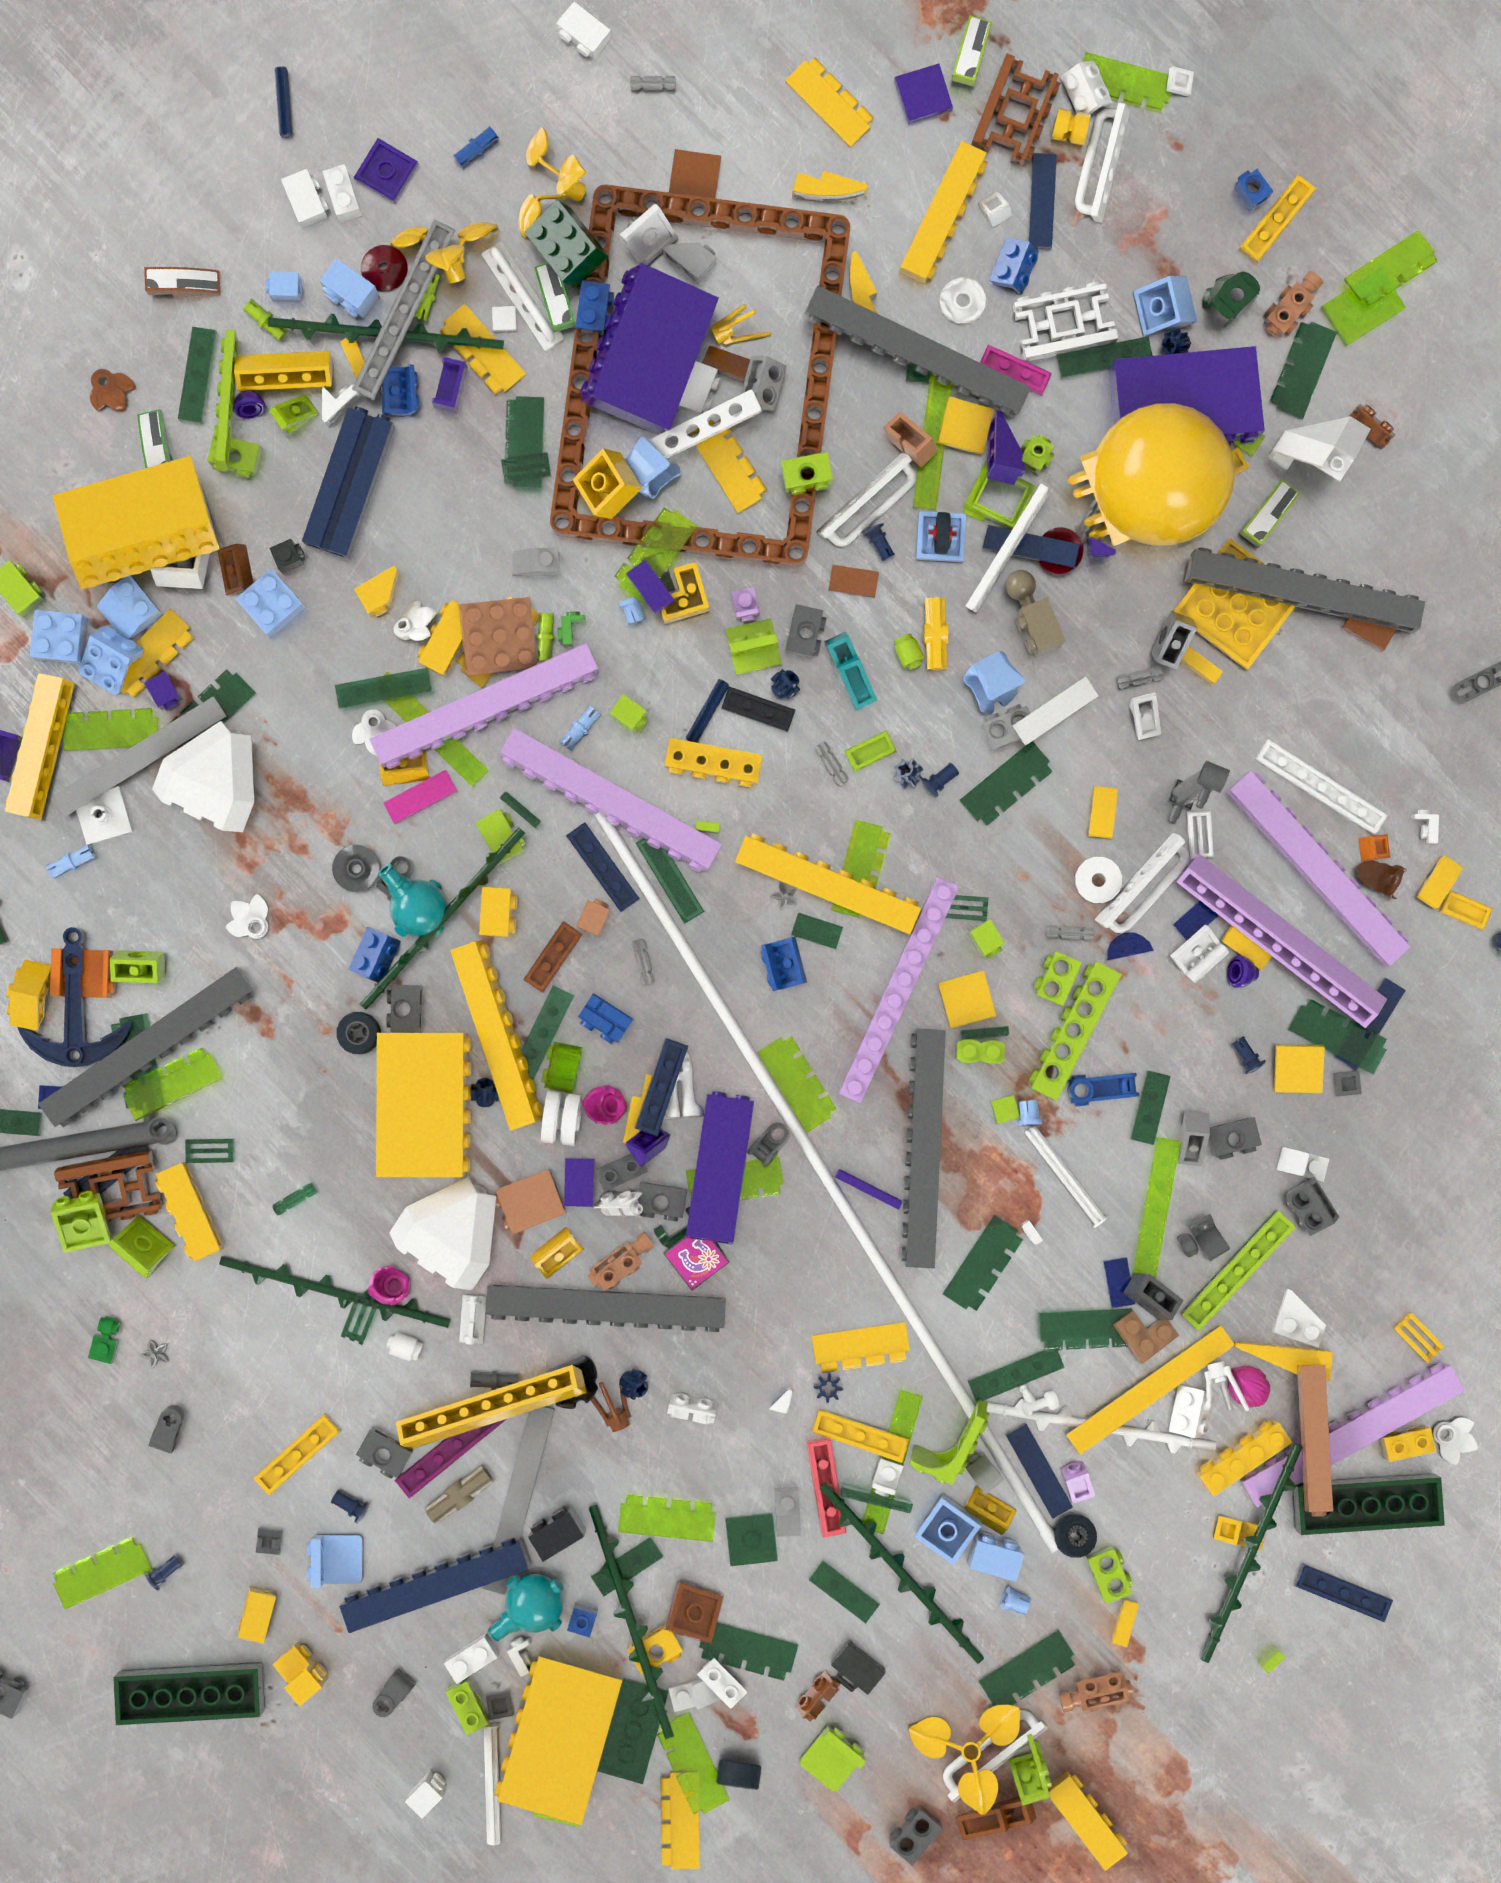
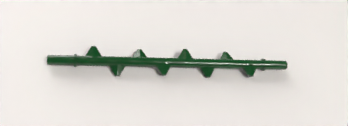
M330 314L325 322L295 320V318H268V327L287 328L292 331L294 329L302 330L306 340H311L317 331L345 334L348 342L354 343L359 336L377 337L382 328L377 319L369 327L339 324L335 314ZM419 322L413 331H407L402 343L404 340L430 342L434 344L438 352H442L447 344L477 347L478 349L480 347L504 349V340L481 338V336H478V338L471 337L467 328H462L457 336L428 333L422 322Z
M518 827L504 844L500 845L501 847L496 852L486 855V864L445 908L444 916L439 926L430 933L420 936L400 956L399 960L377 984H374L375 987L359 1003L365 1010L369 1008L381 993L385 992L384 990L396 979L397 975L418 952L428 950V941L451 915L455 914L456 910L479 885H486L488 883V874L507 853H510V850L524 836L525 832Z
M221 1256L219 1262L221 1266L242 1271V1273L252 1274L257 1285L265 1278L293 1285L297 1297H301L307 1290H312L337 1297L340 1307L344 1309L351 1302L380 1309L381 1317L384 1321H387L395 1313L423 1321V1323L427 1322L449 1328L451 1319L434 1315L428 1313V1311L418 1310L416 1299L412 1298L405 1306L381 1304L369 1295L368 1289L363 1294H358L333 1287L330 1275H325L319 1282L290 1275L286 1264H282L275 1271L250 1264L248 1261L243 1262Z
M1297 1443L1293 1444L1285 1464L1282 1465L1283 1469L1272 1494L1263 1495L1259 1498L1265 1507V1511L1255 1534L1244 1538L1243 1542L1248 1547V1550L1237 1575L1228 1576L1224 1579L1230 1591L1219 1616L1210 1618L1208 1621L1213 1630L1208 1636L1209 1640L1200 1658L1206 1663L1210 1662L1218 1642L1221 1641L1220 1637L1231 1611L1242 1607L1237 1597L1248 1572L1259 1571L1261 1568L1254 1558L1266 1531L1277 1526L1272 1517L1283 1491L1295 1490L1296 1485L1290 1479V1475L1295 1470L1294 1466L1303 1448Z
M827 1482L823 1483L819 1489L834 1504V1508L841 1512L839 1526L852 1525L871 1545L869 1558L872 1560L881 1557L900 1578L898 1591L900 1593L912 1591L930 1611L928 1623L930 1625L941 1623L959 1643L960 1648L962 1647L977 1664L982 1662L984 1659L983 1655L969 1641L970 1639L962 1633L964 1621L962 1619L951 1621L933 1601L936 1589L934 1587L922 1589L903 1568L904 1554L892 1556L874 1536L877 1523L875 1521L863 1523L844 1502L845 1500L841 1499Z
M598 1505L588 1507L596 1529L595 1533L598 1535L606 1563L600 1569V1573L611 1576L620 1602L613 1615L614 1617L626 1620L635 1647L629 1656V1660L640 1663L649 1689L642 1702L644 1705L655 1707L657 1713L655 1715L658 1716L665 1739L674 1737L667 1716L668 1711L665 1710L656 1682L663 1673V1670L650 1664L642 1640L648 1627L636 1622L627 1595L634 1586L633 1581L622 1579L613 1550L619 1544V1540L608 1537L607 1527L604 1526Z

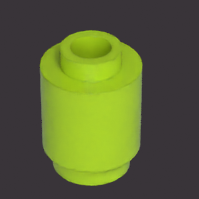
M911 633L894 640L896 645L894 648L903 668L908 667L909 670H913L922 665L921 661L925 657L916 638H913Z

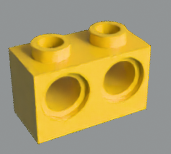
M1426 1425L1391 1432L1379 1439L1383 1458L1389 1462L1436 1452L1431 1428Z

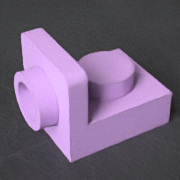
M754 587L731 592L736 620H742V623L755 621L756 617L760 616Z
M1083 1461L1070 1463L1061 1468L1072 1504L1095 1496L1089 1473Z

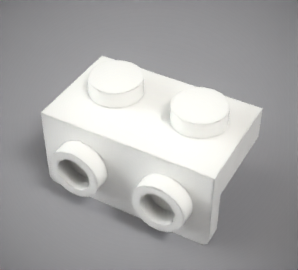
M1093 60L1078 63L1061 76L1076 113L1090 115L1098 108L1112 103L1099 68Z
M1204 925L1170 957L1181 972L1196 983L1229 954V950L1220 943L1212 930L1207 925Z
M1178 1385L1169 1432L1192 1438H1204L1209 1429V1421L1207 1420L1209 1411L1213 1408L1214 1398L1212 1397V1407L1209 1409L1207 1408L1206 1390Z

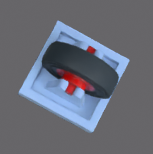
M919 511L916 559L963 562L966 514Z

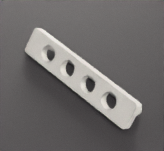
M1118 103L1117 109L1105 108L1096 115L1075 196L1076 209L1080 213L1091 215L1094 221L1102 223L1130 114L1126 103ZM1106 118H1114L1093 206L1086 205L1084 198L1103 122Z
M498 242L483 252L482 256L514 306H516V309L543 350L547 352L563 342L564 337L560 331L553 333L546 309L502 242ZM498 265H499V267L501 268V270L503 271L504 274L500 273V272L497 270ZM511 285L513 286V288L515 289V291H516L517 293H513V292L510 290V286H511ZM523 305L526 306L530 313L523 310ZM536 323L538 324L542 332H539L536 329Z
M749 390L648 441L668 459L761 413L762 409L753 390ZM732 406H742V411L732 416L730 415ZM717 415L721 417V421L709 426V419L712 416ZM691 426L699 427V432L688 436L687 432ZM672 436L678 438L677 443L667 447L666 442L668 438Z
M901 453L816 532L820 537L825 539L828 537L836 546L844 547L851 544L914 486L916 473L909 464L913 459L908 454ZM903 470L907 475V480L845 537H839L835 530Z
M1172 833L1095 918V921L1105 928L1109 927L1115 933L1129 931L1189 864L1190 855L1183 846L1186 840L1182 836ZM1177 852L1180 855V861L1123 924L1117 923L1115 921L1117 917Z
M1020 1710V1721L1025 1720L1031 1729L979 1769L978 1772L984 1769L994 1772L1029 1744L1027 1735L1032 1734L1034 1740L1048 1729L1043 1721L1038 1722L1030 1712ZM990 1737L980 1746L981 1751L993 1743ZM962 1755L950 1763L943 1773V1781L950 1791L947 1796L952 1802H956L961 1798L958 1792V1785L952 1776L968 1762Z

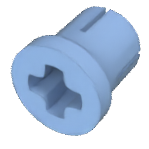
M640 595L618 603L619 607L623 608L628 624L646 618L640 602L642 600Z
M1038 1101L1019 1102L1021 1119L1018 1121L1019 1126L1042 1125V1119L1039 1118Z
M1008 1586L1002 1596L1000 1609L1004 1611L1011 1610L1025 1615L1029 1609L1031 1598L1014 1591V1588Z

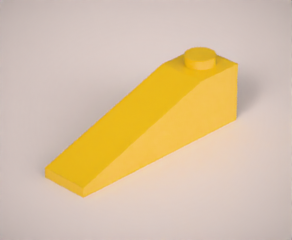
M1234 1341L1236 1348L1297 1375V1365H1325L1326 1381H1330L1333 1352L1329 1350Z

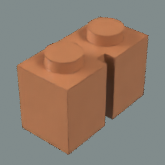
M901 411L883 427L889 441L903 453L906 452L921 468L938 452L933 438Z
M596 898L593 902L588 900L576 926L597 937H601L612 913L610 909H607L609 905Z

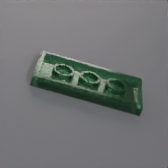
M623 1677L597 1772L643 1784L660 1725L658 1716L655 1715L657 1714L655 1707L644 1705L642 1702L649 1692L646 1683ZM658 1687L665 1707L669 1690Z

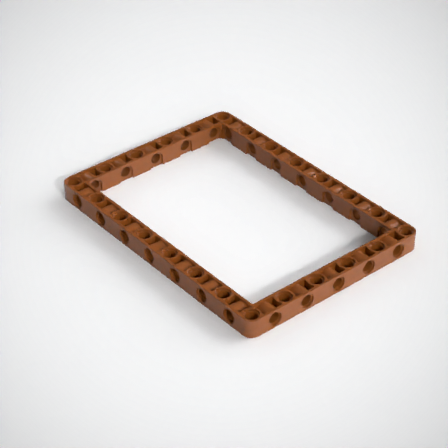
M607 184L598 186L594 191L589 231L597 241H603L606 244L603 249L609 256L584 281L607 284L616 215L632 218L635 216L640 217L648 210L646 204L650 201H655L671 223L825 242L819 286L842 296L850 235V222L843 215ZM603 195H609L612 198L609 203L605 204L601 203L599 199ZM696 207H701L705 210L700 216L693 214L692 211ZM743 213H748L752 218L744 222L739 219V216ZM789 219H794L798 222V225L790 228L785 222ZM835 225H841L845 231L837 234L833 232L832 228ZM829 271H835L839 277L835 280H830L826 274ZM814 323L797 458L818 454L822 450L836 334L829 330L830 326H823L822 324L817 325ZM575 328L550 516V525L553 532L558 536L791 567L803 565L808 557L816 496L815 487L805 489L806 492L803 494L792 495L787 536L784 540L765 538L764 535L737 532V534L718 532V529L690 526V528L671 526V523L643 520V522L625 520L624 517L617 516L608 519L578 514L579 490L573 480L566 482L562 479V476L566 472H573L576 476L583 468L591 405L581 402V389L576 388L574 385L579 379L588 381L591 374L588 371L591 361L594 358L596 359L598 355L597 345L600 340L599 332ZM585 333H590L594 337L590 342H583L581 336ZM822 363L826 366L827 370L819 373L815 371L814 366ZM816 409L820 412L821 416L818 419H811L808 416V412ZM577 425L581 428V432L578 435H571L568 433L569 428ZM806 469L801 472V477L805 480H810L814 477V473ZM799 502H805L808 504L809 509L806 512H799L795 506ZM560 518H566L569 524L561 529L556 526V522ZM607 524H612L616 529L614 533L607 535L603 532V527ZM653 530H659L663 535L660 540L654 541L649 537L650 533ZM700 536L707 537L709 539L708 545L705 547L698 546L696 543L697 538ZM747 542H752L755 544L756 549L752 553H747L743 550V545ZM794 548H798L802 551L803 555L799 559H794L790 556L789 552Z

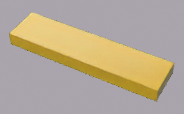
M1298 174L1239 249L1258 263L1317 188Z
M822 1409L818 1411L812 1430L813 1433L903 1463L910 1442L908 1438Z
M325 1413L253 1479L270 1496L341 1430Z

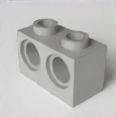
M751 356L741 394L753 390L762 410L775 411L787 365L768 356Z
M1018 704L1008 708L1007 714L999 716L998 713H995L985 718L986 722L981 726L991 751L1021 740L1012 726L1014 725L1013 719L1016 716L1024 718L1029 715L1028 706L1021 708V705ZM992 726H1002L1004 734L1000 737L994 736L991 731Z

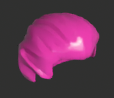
M609 1085L592 1089L581 1101L586 1115L595 1123L604 1125L616 1123L627 1112V1102L619 1089Z
M394 1266L378 1268L369 1280L368 1293L381 1304L396 1305L408 1296L410 1287L409 1277Z
M1251 1366L1231 1369L1232 1375L1248 1407L1264 1405L1271 1391V1385L1266 1380V1375L1260 1369ZM1229 1381L1228 1388L1231 1393V1397L1238 1404H1241L1231 1382Z

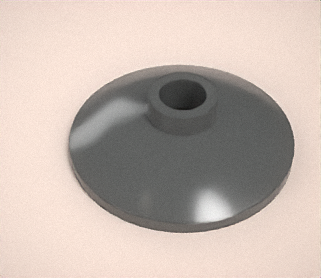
M362 845L344 847L337 853L332 864V873L335 881L342 888L351 892H360L370 888L378 877L380 870L379 861L375 853ZM357 864L360 865L361 871L354 873L353 867Z

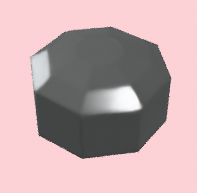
M1186 1233L1179 1237V1243L1187 1257L1190 1258L1198 1254V1245L1192 1235Z

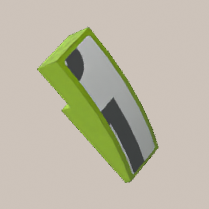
M969 16L951 81L974 87L992 21Z
M1281 479L1240 534L1259 548L1300 493Z

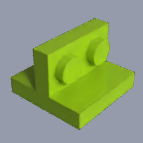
M771 618L725 629L736 676L782 665L777 636L774 632Z
M140 1215L131 1221L109 1243L110 1249L145 1279L152 1274L159 1262L175 1246Z

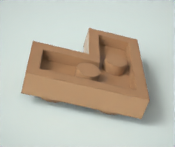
M1130 1311L1113 1324L1140 1364L1145 1363L1180 1336L1169 1320H1158L1149 1328H1146L1135 1311Z

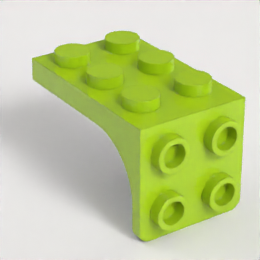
M979 1399L959 1441L951 1449L943 1452H933L919 1445H914L909 1462L913 1469L919 1473L926 1472L934 1476L940 1483L953 1485L957 1475H963L968 1464L969 1454L973 1455L977 1447L979 1433L983 1434L987 1427V1419L990 1414L987 1412L988 1403Z

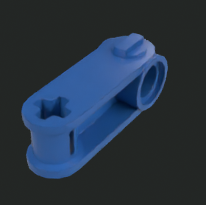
M1137 1073L1086 1078V1074L1075 1075L1069 1080L1067 1093L1071 1103H1075V1107L1089 1105V1102L1138 1097L1139 1093L1136 1092L1135 1085ZM1078 1084H1083L1086 1088V1093L1083 1097H1078L1075 1094V1087Z

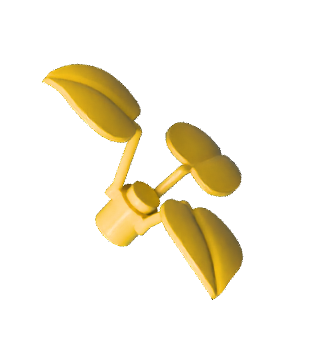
M540 127L531 139L526 152V161L530 166H535L539 162L559 176L556 190L560 195H538L535 197V195L531 194L526 198L521 206L518 219L519 229L524 238L527 236L524 232L540 217L541 200L560 199L565 201L566 198H570L579 202L582 200L586 190L585 184L579 182V180L587 172L581 166L576 156H568L563 162L560 171L543 160L542 156L546 153L549 143L548 134L543 127Z
M488 222L469 224L457 233L460 238L459 245L435 249L429 252L425 259L428 263L444 269L449 283L459 282L466 277L462 263L465 262L463 257L465 251L464 243L485 236L493 229L498 228V225ZM423 226L407 228L398 233L389 243L396 247L411 246L420 240L424 241L429 229Z
M997 1705L987 1709L979 1721L981 1730L987 1734L978 1743L967 1742L964 1746L948 1741L951 1737V1729L948 1723L941 1718L929 1717L910 1726V1738L923 1755L929 1758H941L946 1753L947 1745L960 1750L962 1757L966 1761L971 1762L974 1773H966L961 1777L958 1783V1792L965 1804L981 1815L986 1814L996 1800L998 1782L992 1771L984 1769L978 1772L976 1761L981 1755L980 1746L989 1737L998 1746L1011 1744L1019 1733L1020 1709L1012 1705Z

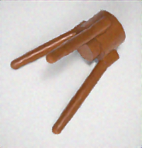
M600 1382L599 1386L610 1412L606 1414L595 1397L591 1399V1402L604 1419L606 1426L611 1427L612 1432L628 1427L630 1425L628 1418L631 1415L628 1410L626 1396L620 1393L623 1411L621 1408L615 1409L604 1383Z

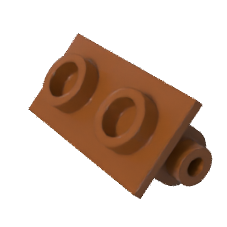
M1359 404L1357 407L1360 410L1359 413L1354 410L1350 416L1365 426H1369L1372 430L1368 433L1367 437L1378 447L1384 448L1390 442L1387 437L1390 436L1393 439L1396 435L1392 432L1394 427L1386 420L1381 422L1375 417L1376 411L1369 405L1363 406Z
M824 1670L814 1680L807 1693L799 1699L798 1704L795 1706L796 1710L803 1719L806 1718L810 1722L813 1719L816 1720L826 1707L821 1702V1699L824 1698L830 1702L840 1690L838 1687L841 1684L835 1678L832 1679L827 1671Z

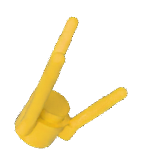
M745 304L711 326L717 343L724 342L725 346L735 342L767 337L771 335V332L730 337L734 334L732 326L756 314V310H752L729 322V320L746 308Z

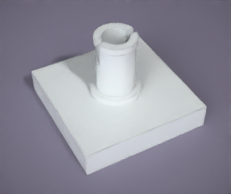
M656 204L651 206L640 217H633L634 222L630 219L628 228L620 234L637 263H644L646 265L662 253L664 245L672 244L678 239L664 213Z
M120 786L107 790L76 810L86 845H92L134 832Z

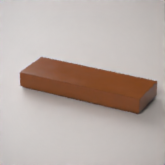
M563 921L523 980L544 993L583 934Z

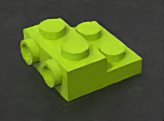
M91 1191L81 1193L78 1198L69 1199L68 1196H63L56 1199L55 1203H52L50 1213L64 1253L111 1242V1235L105 1219L106 1212L100 1193L93 1194Z

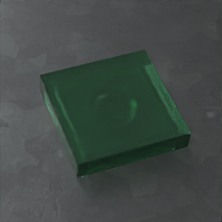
M773 1512L725 1517L730 1566L778 1561Z

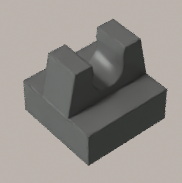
M259 1527L256 1553L280 1555L283 1530Z

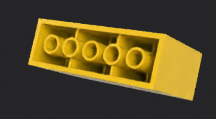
M191 455L52 495L69 562L81 590L109 581H116L133 574H140L151 570L152 567L161 568L171 563L188 560L200 554H209L220 550L202 485Z
M377 1033L376 1177L467 1176V1172L471 1171V1157H467V1148L471 1147V1133H467V1124H471V1109H467V1100H471V1086H467V1076H471L472 1064L467 1062V1052L472 1051V1039L467 1038L468 1033Z
M539 1657L537 1662L532 1661L529 1676L533 1677L531 1685H525L522 1700L526 1701L524 1709L519 1708L515 1724H518L519 1727L517 1733L512 1732L508 1748H512L510 1758L506 1756L504 1758L501 1772H505L503 1782H497L494 1796L498 1797L497 1802L582 1826L622 1680Z

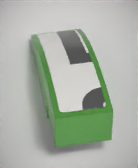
M549 263L535 266V272L553 333L575 327L574 317L563 281Z
M161 410L137 414L145 468L171 461V453Z

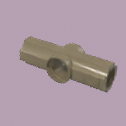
M481 1465L464 1479H459L444 1491V1494L428 1504L424 1510L430 1520L437 1525L454 1511H459L474 1499V1496L486 1489L494 1480L488 1470Z

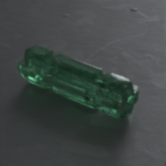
M308 1183L302 1187V1190L298 1189L283 1198V1201L279 1200L274 1203L272 1208L276 1215L285 1213L286 1209H291L305 1201L307 1197L310 1198L317 1193L315 1186L312 1183Z

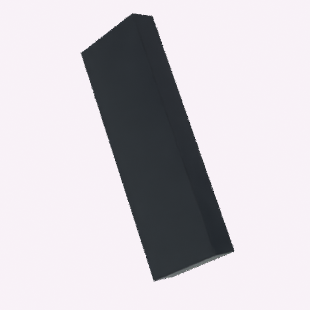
M730 686L721 707L722 710L787 733L796 711L793 708Z

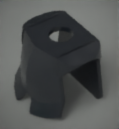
M581 1355L549 1369L547 1373L570 1365L582 1370L587 1392L555 1403L556 1406L574 1409L578 1401L582 1400L588 1403L595 1396L598 1390V1386L595 1383L597 1370L589 1357Z

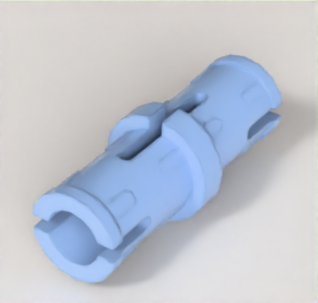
M590 705L577 722L574 720L572 728L559 741L565 745L569 739H572L566 746L570 751L583 735L586 736L588 734L587 730L601 716L596 710L589 718V715L594 710Z
M87 844L73 853H65L63 858L47 864L46 869L50 870L48 874L54 879L56 876L69 870L74 871L78 868L77 866L94 859L95 853H91L93 849Z

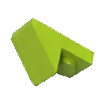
M306 394L274 405L269 410L281 429H286L288 433L294 432L319 414Z

